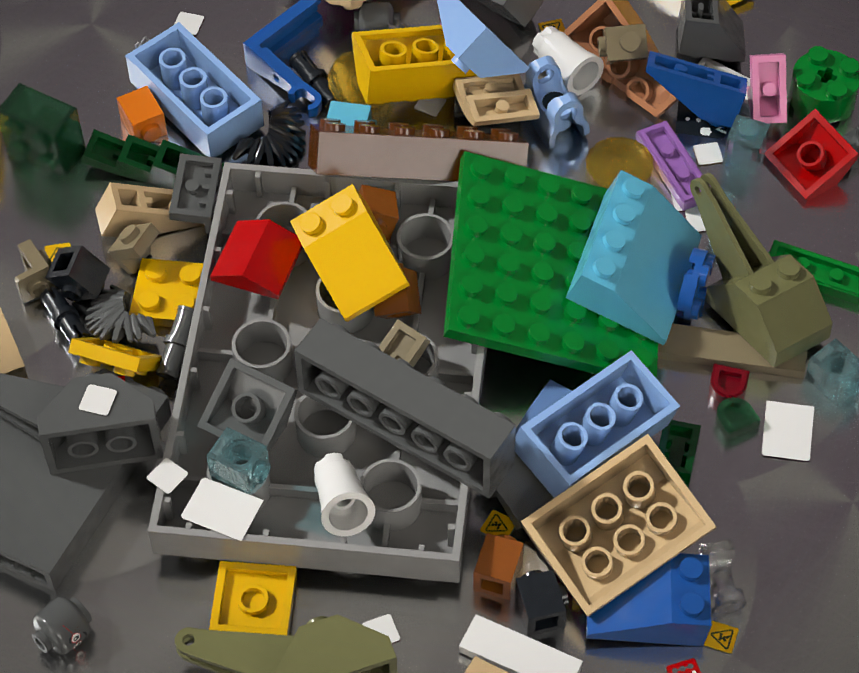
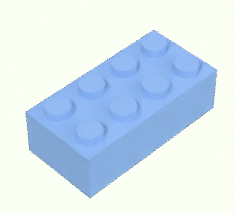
M179 22L125 55L130 82L137 89L148 86L164 115L206 156L217 157L237 144L240 139L246 138L264 126L261 99Z
M631 350L523 424L515 436V452L555 498L645 435L649 434L652 437L668 426L680 405Z

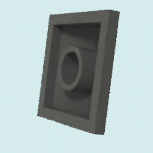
M230 358L197 427L264 459L287 427L298 390Z

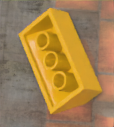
M442 25L352 32L357 83L367 105L454 97V79L477 76L472 70L465 74L451 61L455 54L445 44Z

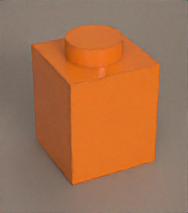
M148 86L116 98L120 119L129 135L147 142H153L167 135L164 113Z

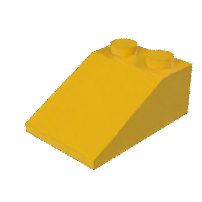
M353 184L290 221L306 254L346 322L410 286L368 203Z

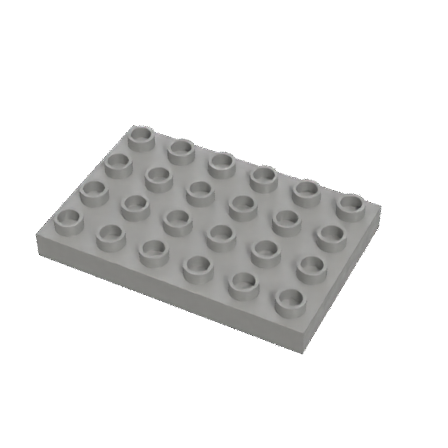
M224 162L163 460L169 458L187 471L188 475L169 494L159 487L156 489L148 528L153 554L296 566L298 568L459 583L470 487L299 392L294 355L295 348L320 318L331 324H339L356 338L364 342L370 341L378 347L398 319L431 341L413 368L428 377L434 376L440 379L446 387L459 394H467L473 397L480 405L487 347L443 337L458 182L316 174L312 169ZM351 184L355 186L358 192L363 184L396 192L399 220L392 233L391 244L389 245L398 263H403L404 268L417 271L422 314L384 319L375 317L374 307L346 322L304 248H302L279 300L211 281L210 275L237 221L270 219L296 234L290 222L291 220ZM230 358L298 390L287 427L264 459L197 427ZM341 453L344 459L351 462L365 492L375 505L373 521L365 530L358 534L343 537L329 533L322 525L320 499L314 481V467L316 462L322 460L326 454ZM208 478L264 500L242 541L182 518L181 515L201 479Z

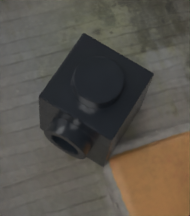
M82 245L58 248L45 278L60 289L61 294L66 299L80 302L81 300L98 298L104 289L105 280L110 268Z
M533 570L525 573L522 577L516 578L515 598L527 637L565 628V606L569 605V599L564 583L557 582L554 570L544 572Z

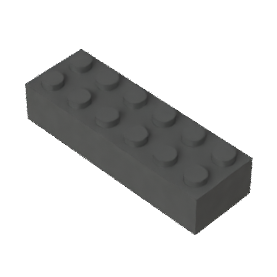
M320 318L295 348L294 355L299 392L490 499L514 466L516 425L507 416L500 412L493 413L479 405L473 397L467 394H459L446 387L440 379L434 376L428 377L420 373L407 361L389 356L382 352L376 344L370 341L364 342L356 338L343 326L331 324Z

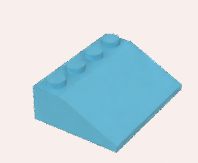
M620 170L605 192L566 298L664 345L677 311L685 272L687 273L693 264L688 262L694 247L698 248L702 235L653 185Z

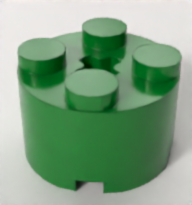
M822 46L810 48L808 53L797 60L793 68L788 98L791 99L790 103L794 109L795 116L799 120H803L816 109L829 123L840 121V124L849 119L854 111L859 91V62L854 58H849L837 51L827 50Z

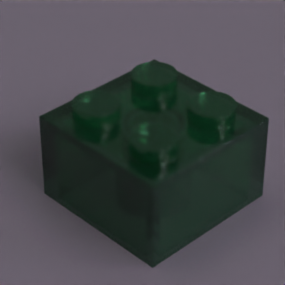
M21 83L16 86L1 104L0 129L7 154L18 162L24 161L37 167L45 174H53L65 179L83 156L86 149L77 108Z

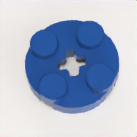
M696 247L692 250L688 261L693 263L692 268H689L687 273L685 272L677 304L678 313L676 316L679 318L698 320L701 308H704L707 287L705 286L708 276L712 274L716 255L710 254L708 250Z

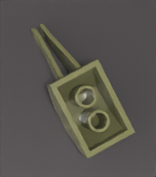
M706 173L700 178L693 179L690 182V190L697 204L723 278L707 286L705 302L774 368L830 338L833 322L815 277L790 254L773 257L769 255L728 199L714 175Z
M338 614L330 617H315L309 620L306 625L299 626L294 636L218 631L192 627L181 629L175 636L177 654L181 659L214 673H398L397 657L389 636Z

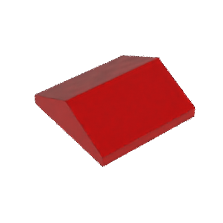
M816 109L763 153L806 201L838 185L859 158V153Z
M270 219L237 221L210 275V280L279 300L303 246L296 234Z

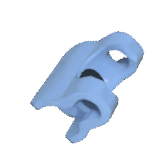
M544 56L532 61L528 65L529 69L525 72L526 83L524 88L531 89L539 110V119L530 121L548 150L555 148V139L558 133L568 129L573 122L582 136L588 135L590 127L584 117L583 106L576 94L569 92L562 80L560 68L553 57ZM546 71L547 76L542 79H538V76L542 72Z

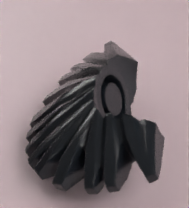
M289 100L268 110L269 127L267 135L262 139H254L253 137L240 139L232 159L237 160L248 154L246 164L254 162V165H260L263 158L267 166H274V160L282 167H285L287 163H293L292 158L297 159L299 157L297 153H302L303 149L301 147H304L306 143L299 138L306 136V131L299 128L305 124L304 120H300L302 115L296 114L299 110L296 107L287 108L291 103Z

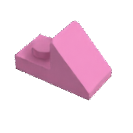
M786 54L749 55L750 86H747V97L752 124L787 123Z

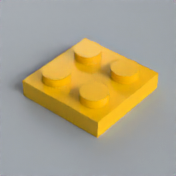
M142 258L129 315L132 313L136 316L138 313L143 314L145 317H152L154 326L172 328L179 305L195 307L203 263Z
M99 337L72 338L68 353L80 356V363L94 367H101V364L114 366V373L128 377H134L135 374L146 376L147 371H157L162 358L161 355L120 343H112L110 340L103 341Z
M220 561L209 630L289 635L297 580V567Z

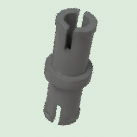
M184 305L178 306L171 332L165 335L163 343L166 346L159 368L156 371V375L171 381H178L194 311V308Z

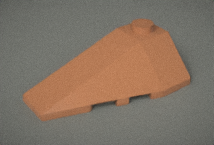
M597 0L564 33L581 47L599 57L597 38L603 37L605 27L644 23L628 0ZM646 29L648 55L650 51L659 53ZM600 57L604 62L601 78L623 91L628 98L653 116L660 117L678 101L675 96L646 72L648 59L620 61L606 65L605 57Z

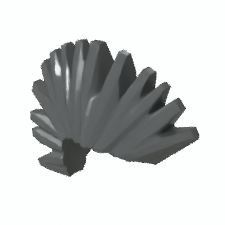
M113 284L110 285V289L102 290L98 298L91 301L92 307L87 309V314L90 315L85 317L86 326L89 328V332L93 333L96 338L99 337L100 340L104 341L112 338V343H118L126 336L128 342L133 343L134 338L138 342L142 341V333L153 338L157 336L152 317H145L139 313L137 316L134 313L129 315L131 294Z

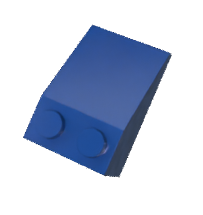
M680 553L591 616H586V639L703 647L712 626L709 555Z

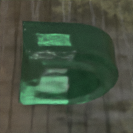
M736 397L723 400L717 407L715 417L716 424L727 441L759 427L761 421L747 401Z

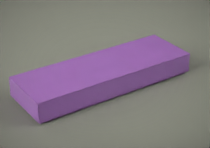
M667 120L636 131L637 142L682 211L697 206L690 190V182L695 178H700L703 174Z

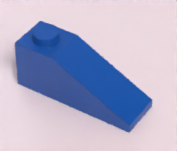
M649 52L646 72L701 120H705L715 127L734 129L746 96L747 78L657 52Z

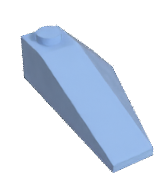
M437 0L445 44L455 54L451 61L465 74L472 70L479 78L525 73L529 69L460 0Z

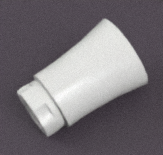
M552 26L546 27L535 36L532 43L534 47L533 52L538 58L544 56L553 57L560 68L563 83L569 92L575 93L576 96L582 95L598 82L604 69V62L600 57L587 51L564 32Z
M341 453L326 454L322 460L316 462L314 467V481L320 499L322 525L329 533L343 537L358 534L365 530L373 521L375 505L365 492L351 462L344 459Z

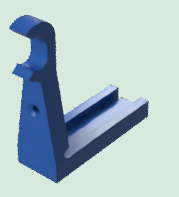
M321 0L298 1L243 42L245 63L249 68L288 92V100L291 103H295L301 97L312 102V104L308 105V118L316 117L322 111L320 93L304 82L276 55L323 20V16L317 12V6L321 3Z

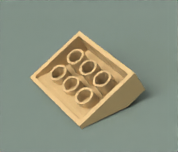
M649 434L636 441L521 521L525 532L587 617L716 529V525Z

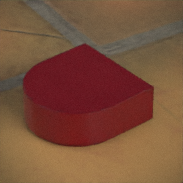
M714 364L709 386L712 397L722 404H735L741 401L746 393L750 371Z

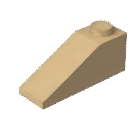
M110 182L95 208L101 236L118 238L125 227L131 224L152 223L160 232L159 234L205 224L170 220L169 209L173 189Z

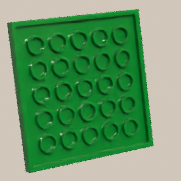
M465 151L460 159L443 337L593 374H598L632 350L657 379V342L566 298L603 197L608 189Z

